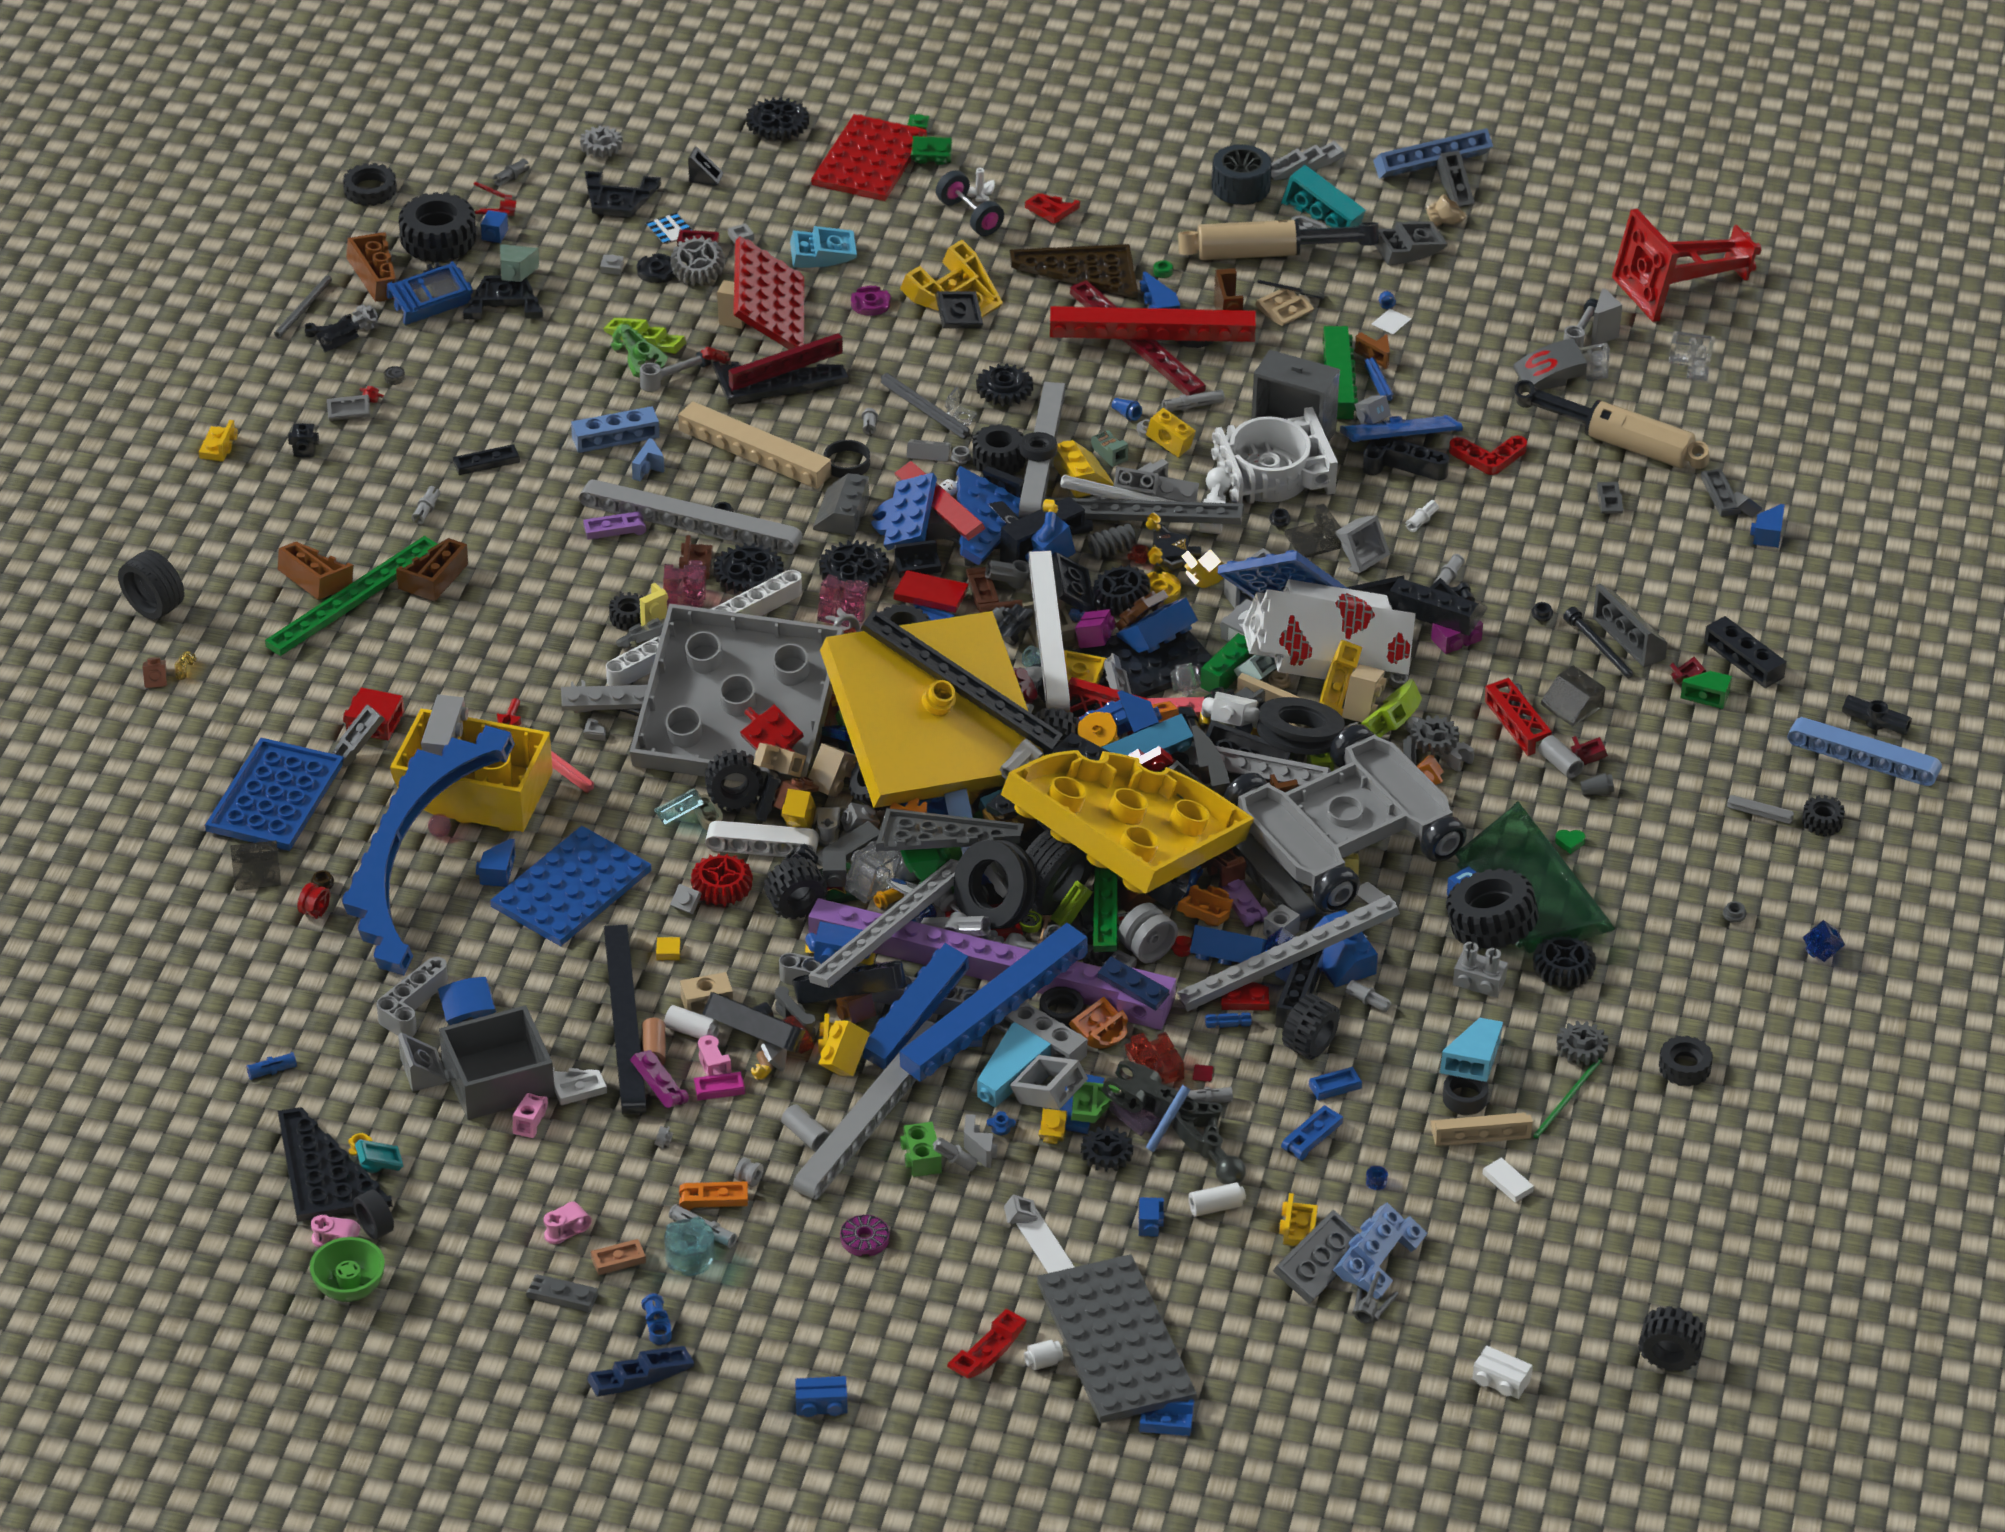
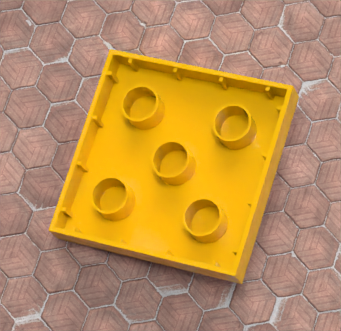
M993 611L900 625L901 628L1028 711ZM865 631L825 638L820 653L874 808L889 806L894 802L897 804L906 803L915 798L924 800L942 797L945 793L967 789V792L1004 786L1006 779L1002 776L999 769L1013 755L1015 749L1026 739L1025 737L955 692L953 685L948 681L937 680ZM1035 745L1040 751L1043 752V750L1040 747Z

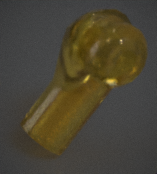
M190 651L183 652L174 664L178 680H183L187 677V664L194 665V662H196V655Z

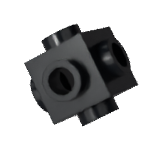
M293 424L292 432L288 433V444L292 445L293 457H315L316 445H319V432H315L314 424Z

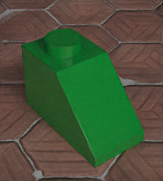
M1708 671L1683 679L1680 698L1723 709L1730 694L1732 676Z

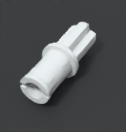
M1431 500L1423 508H1418L1415 514L1406 521V528L1411 532H1416L1421 525L1429 522L1430 516L1439 509V505L1434 500Z

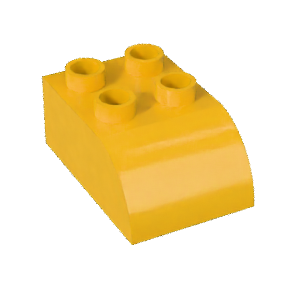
M420 709L390 766L393 780L398 788L401 777L405 776L408 770L410 758L414 757L417 749L422 750L421 741L432 710ZM468 717L466 721H463L462 736H458L457 739L476 744L479 733H482L485 725L511 732L515 745L506 763L500 761L464 776L436 796L423 810L436 816L455 819L461 823L473 822L498 827L503 831L524 832L553 773L550 732Z

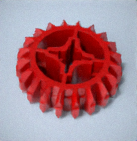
M718 853L717 856L709 855L708 859L702 858L700 863L695 864L691 873L692 889L702 893L700 901L705 900L706 904L714 903L715 907L718 904L726 906L727 903L734 905L736 900L742 901L743 897L748 896L753 886V874L749 864H746L744 859H738L737 855L730 857L728 853L725 856H721Z

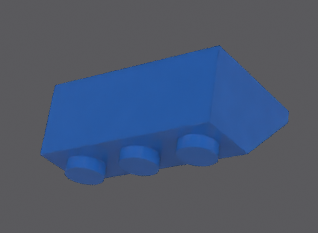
M1185 597L1160 607L1117 632L1116 635L1138 653L1145 650L1150 653L1160 648L1159 643L1162 641L1168 643L1174 640L1176 633L1180 632V634L1191 630V624L1197 622L1198 619Z
M1346 910L1326 915L1314 928L1327 924L1348 913ZM1360 932L1324 949L1322 971L1336 988L1348 984L1352 980L1357 981L1375 975L1377 973L1378 953L1364 934Z
M1195 925L1190 952L1195 953V958L1209 961L1210 957L1219 958L1218 963L1232 966V961L1241 963L1267 951L1270 940Z

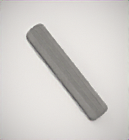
M1730 795L1727 802L1728 808L1791 824L1794 818V812L1791 810L1735 795Z

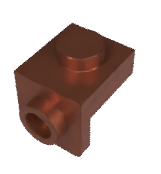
M160 657L148 658L147 662H143L145 688L166 686V660H161Z

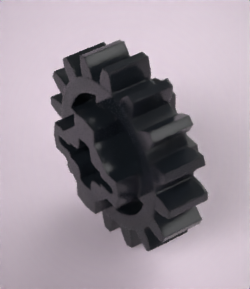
M1106 1126L1105 1130L1097 1127L1095 1133L1088 1131V1137L1083 1136V1143H1081L1082 1160H1087V1166L1095 1165V1170L1097 1171L1101 1167L1104 1168L1105 1172H1108L1109 1168L1118 1171L1119 1165L1125 1168L1126 1161L1131 1162L1134 1149L1132 1138H1127V1132L1120 1134L1117 1127L1113 1131L1110 1130L1109 1126Z

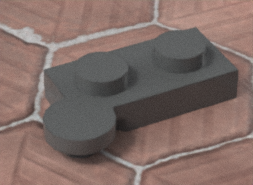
M655 618L646 625L641 626V624H637L631 627L627 635L616 641L617 646H623V649L628 648V645H632L631 641L639 643L660 636L665 619L659 620V618Z

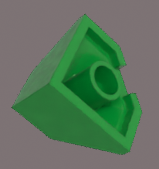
M948 848L900 850L905 866L910 873L914 871L917 878L922 882L950 860L949 857H951Z

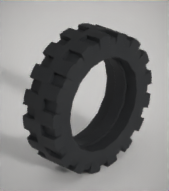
M364 163L361 166L356 165L344 174V195L350 202L353 201L354 204H362V206H376L378 203H386V200H391L392 196L396 194L395 173L391 168H386V165ZM366 180H377L384 183L380 187L373 189L355 186Z

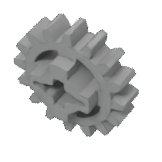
M599 125L597 129L591 127V131L585 130V134H581L580 138L582 151H587V155L594 154L595 158L597 156L604 158L605 155L611 157L612 153L617 154L623 145L621 132H616V128L609 129V126L602 127Z

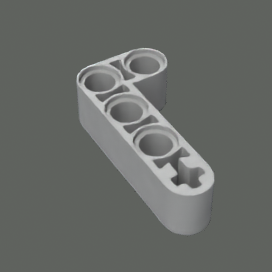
M441 957L428 959L377 1001L379 1024L397 1036L401 1032L411 1037L414 1036L417 1031L414 1010L436 994L438 988L448 983L446 960Z

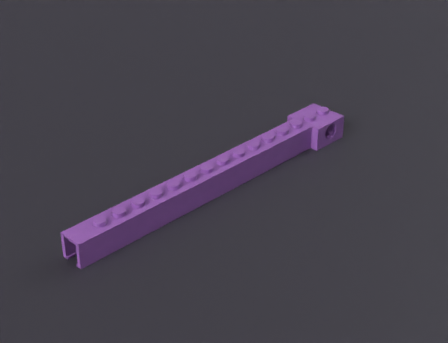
M818 898L808 916L809 933L817 934L820 921L864 930L882 914ZM910 921L874 950L873 953L927 966L931 961L933 953L946 943L968 956L970 968L965 975L991 981L1031 950ZM1078 961L1072 964L1066 972H1062L1054 978L1049 985H1045L1037 991V993L1043 994L1048 989L1054 987H1069L1079 992L1084 1000V1004L1090 1006L1102 997H1105L1118 1013L1121 1010L1125 1012L1128 1022L1162 1030L1175 1001L1176 978L1133 968L1169 989L1170 995L1156 1011L1099 979L1097 972L1102 967Z

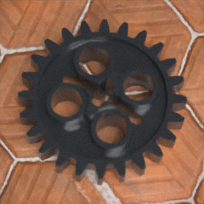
M772 97V100L769 101L765 98L764 102L757 101V105L752 104V108L748 109L746 124L749 127V131H753V135L758 134L759 138L765 136L766 140L773 138V141H776L777 138H780L781 141H784V138L787 137L791 140L792 135L798 137V133L803 134L804 130L808 129L809 112L807 107H803L802 103L797 104V100L790 102V98L783 100L780 97L779 100H776Z
M847 540L846 545L839 542V547L831 545V550L826 549L825 554H821V560H819V574L822 575V580H826V585L833 584V589L841 587V592L845 589H849V592H851L855 587L860 588V593L862 588L869 591V586L877 588V583L882 584L883 579H887V573H889V559L886 558V552L881 553V548L875 549V544L867 546V541L859 544V541L856 540L854 544H851Z
M744 543L743 547L736 544L735 549L728 547L727 552L721 551V556H717L716 562H714L716 582H720V587L726 586V591L734 589V594H737L739 591L744 593L784 572L782 557L777 556V551L771 552V547L764 549L763 544L759 547H755V543L751 546Z

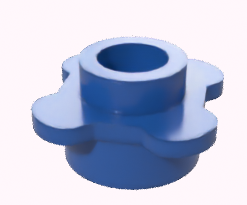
M1003 1111L997 1112L993 1118L987 1119V1126L991 1127L994 1134L1000 1136L1008 1134L1011 1127L1016 1125V1121L1010 1119Z

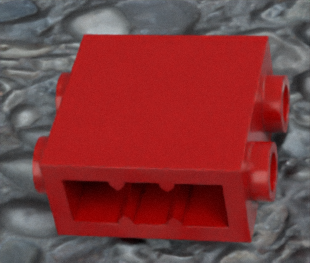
M361 687L357 695L353 696L349 709H346L344 712L343 722L346 724V730L364 707L370 705L385 718L371 737L389 741L404 714L403 695Z

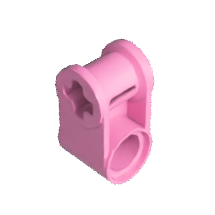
M568 1202L544 1216V1224L546 1226L544 1238L551 1244L562 1243L566 1239L586 1231L591 1225L592 1219L576 1202Z
M326 1215L316 1216L311 1221V1228L314 1231L312 1243L320 1248L327 1242L338 1238H358L361 1229L360 1225L351 1219H341Z

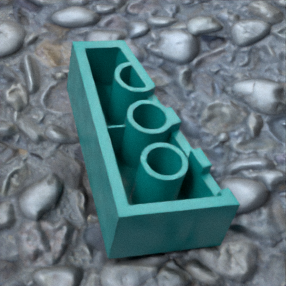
M1306 165L1290 176L1281 202L1286 206L1289 204L1295 206V210L1301 213L1305 211L1311 214L1313 219L1324 220L1326 225L1332 228L1358 226L1359 223H1362L1366 209Z

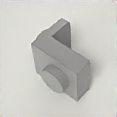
M852 802L840 818L845 831L848 832L853 831L856 825H862L867 821L871 822L876 828L880 823L874 808L869 805H860Z

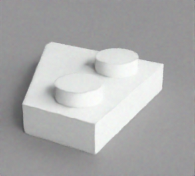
M553 1067L555 1093L561 1105L607 1093V1086L599 1070L569 1068L568 1072L555 1071Z

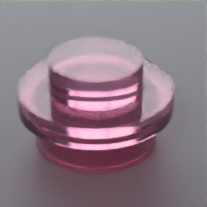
M437 814L430 818L428 830L433 836L443 837L450 831L451 823L445 815Z

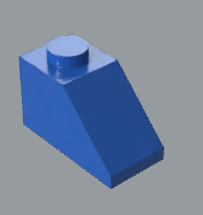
M1784 504L1757 514L1756 523H1752L1750 535L1754 536V545L1779 548Z
M1122 690L1117 692L1134 733L1158 724L1159 720L1162 719L1158 707L1153 708L1150 701Z
M508 839L483 852L481 861H477L476 875H479L480 885L508 886L516 857L515 839Z

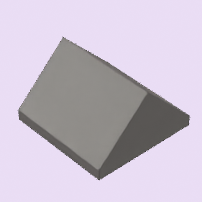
M1602 289L1594 312L1591 345L1593 346L1619 338L1622 304L1606 289Z
M401 1032L398 1035L400 1059L412 1092L446 1084L448 1081L437 1049Z

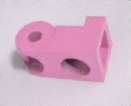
M712 1035L701 1037L698 1041L699 1060L706 1076L732 1073L731 1059L728 1054L721 1055L718 1039Z
M531 1093L525 1095L513 1114V1134L529 1138L535 1137L537 1126L547 1110V1097L536 1096Z

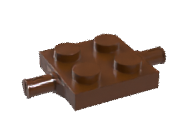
M1162 590L1157 594L1153 591L1146 597H1141L1134 603L1133 608H1129L1119 615L1121 619L1115 626L1119 631L1145 617L1151 611L1162 607L1164 600L1169 596Z

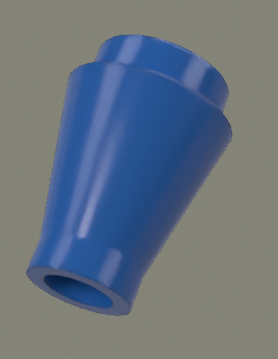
M1115 398L1112 401V409L1119 412L1127 420L1132 421L1140 418L1142 406L1138 401Z

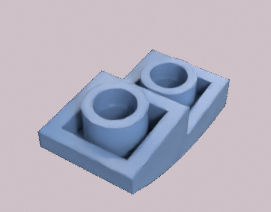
M967 789L944 794L948 815L973 818Z

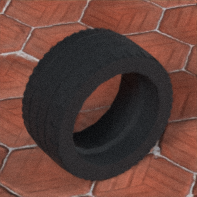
M145 550L122 565L118 571V581L123 595L129 604L143 617L157 620L178 607L184 599L185 590L178 572L165 557L156 551Z

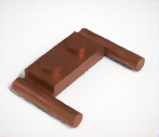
M986 566L966 569V574L969 578L968 582L979 613L993 611L996 607L1012 609L1015 604L1023 607L1021 599L999 602L993 581L985 577Z

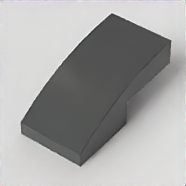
M1597 482V495L1601 513H1623L1619 482Z

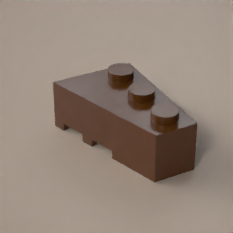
M447 538L430 548L428 554L421 558L415 557L412 559V563L408 566L398 567L396 569L398 589L436 601L469 564L467 544Z

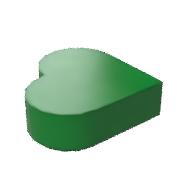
M1563 829L1556 832L1555 843L1572 854L1585 844L1586 836L1580 830L1568 831Z

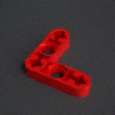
M1517 435L1510 437L1492 452L1462 437L1452 438L1449 444V453L1452 456L1488 475L1500 473L1525 454L1527 450V439Z

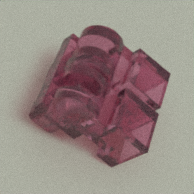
M691 560L689 565H684V569L673 568L672 564H665L663 589L668 595L667 609L669 603L703 607L704 600H706V566H702V561Z
M829 574L821 583L817 621L834 625L833 621L827 620L825 617L829 615L839 617L837 610L841 608L845 613L853 614L859 622H863L868 583L860 580L855 582L847 580L844 582L837 580V576ZM844 621L841 625L849 627V621Z

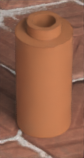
M648 1018L642 1023V1052L651 1050L657 1056L660 1063L664 1065L666 1060L665 1023L659 1018Z

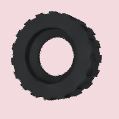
M1676 1036V1038H1670L1661 1047L1659 1071L1671 1083L1679 1086H1696L1706 1081L1707 1077L1709 1078L1713 1053L1704 1041L1696 1037ZM1677 1056H1689L1696 1059L1698 1063L1694 1066H1683L1674 1062V1058Z

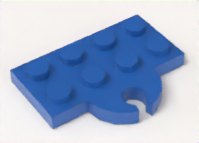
M933 472L896 482L893 498L883 502L874 511L873 517L876 520L871 521V524L879 534L885 535L883 545L887 551L894 549V546L898 544L925 541L937 477Z

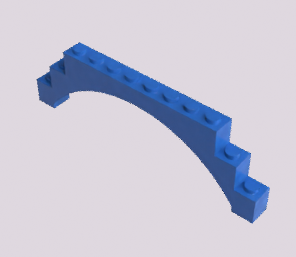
M485 725L483 732L479 733L476 744L451 737L448 745H445L443 748L442 756L417 749L414 757L410 758L408 770L405 776L401 777L399 788L390 799V807L387 813L383 814L380 827L371 838V846L368 852L364 853L358 872H355L353 875L352 885L349 891L344 893L342 899L343 906L348 915L362 918L358 924V931L362 940L377 945L374 951V959L379 969L404 976L413 958L409 945L404 944L396 932L390 910V878L394 860L403 838L422 810L450 785L485 766L500 761L506 763L515 745L511 732Z

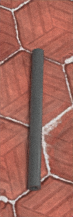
M326 275L279 326L274 332L276 338H281L331 283L332 278L329 275Z

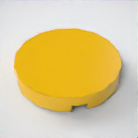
M1150 572L1147 574L1151 584V592L1155 591L1157 594L1164 590L1169 596L1164 600V605L1172 603L1180 597L1181 583L1175 575L1168 572H1162V574Z

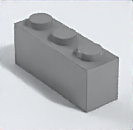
M437 694L421 741L423 751L442 756L443 748L445 745H448L451 737L457 739L458 736H462L463 721H466L468 718V707H465L464 697Z

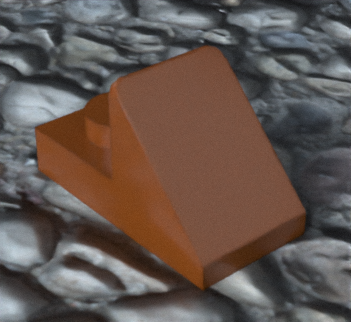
M1362 332L1355 336L1354 352L1366 359L1375 358L1379 366L1384 369L1389 368L1390 349L1388 335L1386 334L1376 341Z

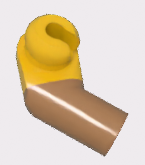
M760 1051L756 1055L759 1064H756V1069L754 1067L751 1069V1074L757 1080L765 1079L773 1070V1065L768 1062L764 1052Z

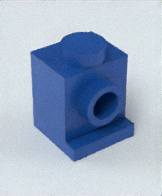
M1139 1197V1236H1158L1159 1226H1164V1198Z

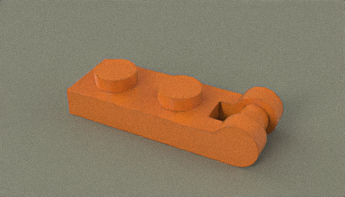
M748 1182L683 1183L679 1186V1195L681 1196L679 1206L688 1211L696 1207L748 1206Z

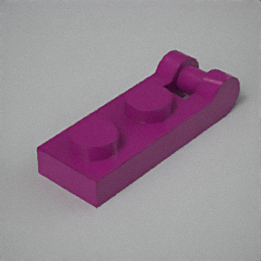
M651 1050L633 1055L630 1059L665 1107L670 1108L677 1104L681 1105L688 1102L689 1095L687 1091L681 1090Z

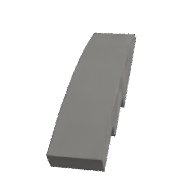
M1335 140L1322 148L1314 145L1302 153L1297 148L1272 162L1271 178L1274 181L1290 178L1294 172L1304 165L1315 171L1345 157V152Z

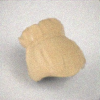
M1442 194L1437 202L1428 205L1426 209L1430 221L1436 227L1442 223L1457 224L1466 217L1465 212L1460 210L1457 203L1450 200L1445 194Z

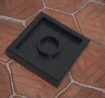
M937 291L935 297L943 329H982L983 320L976 291Z

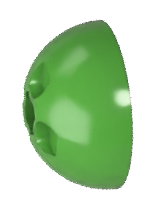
M343 1237L327 1242L314 1253L310 1262L311 1277L317 1288L327 1297L340 1302L357 1301L371 1294L379 1285L385 1268V1260L381 1250L374 1243L357 1237Z

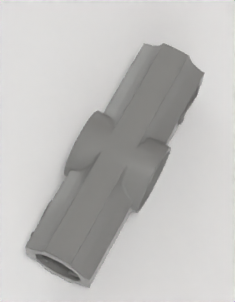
M953 912L950 917L923 918L921 922L922 924L975 937H988L991 932L989 917H967L961 912Z

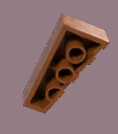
M386 232L347 238L346 258L375 302L390 300L386 297L387 283H395V274L391 264L388 242L386 241Z

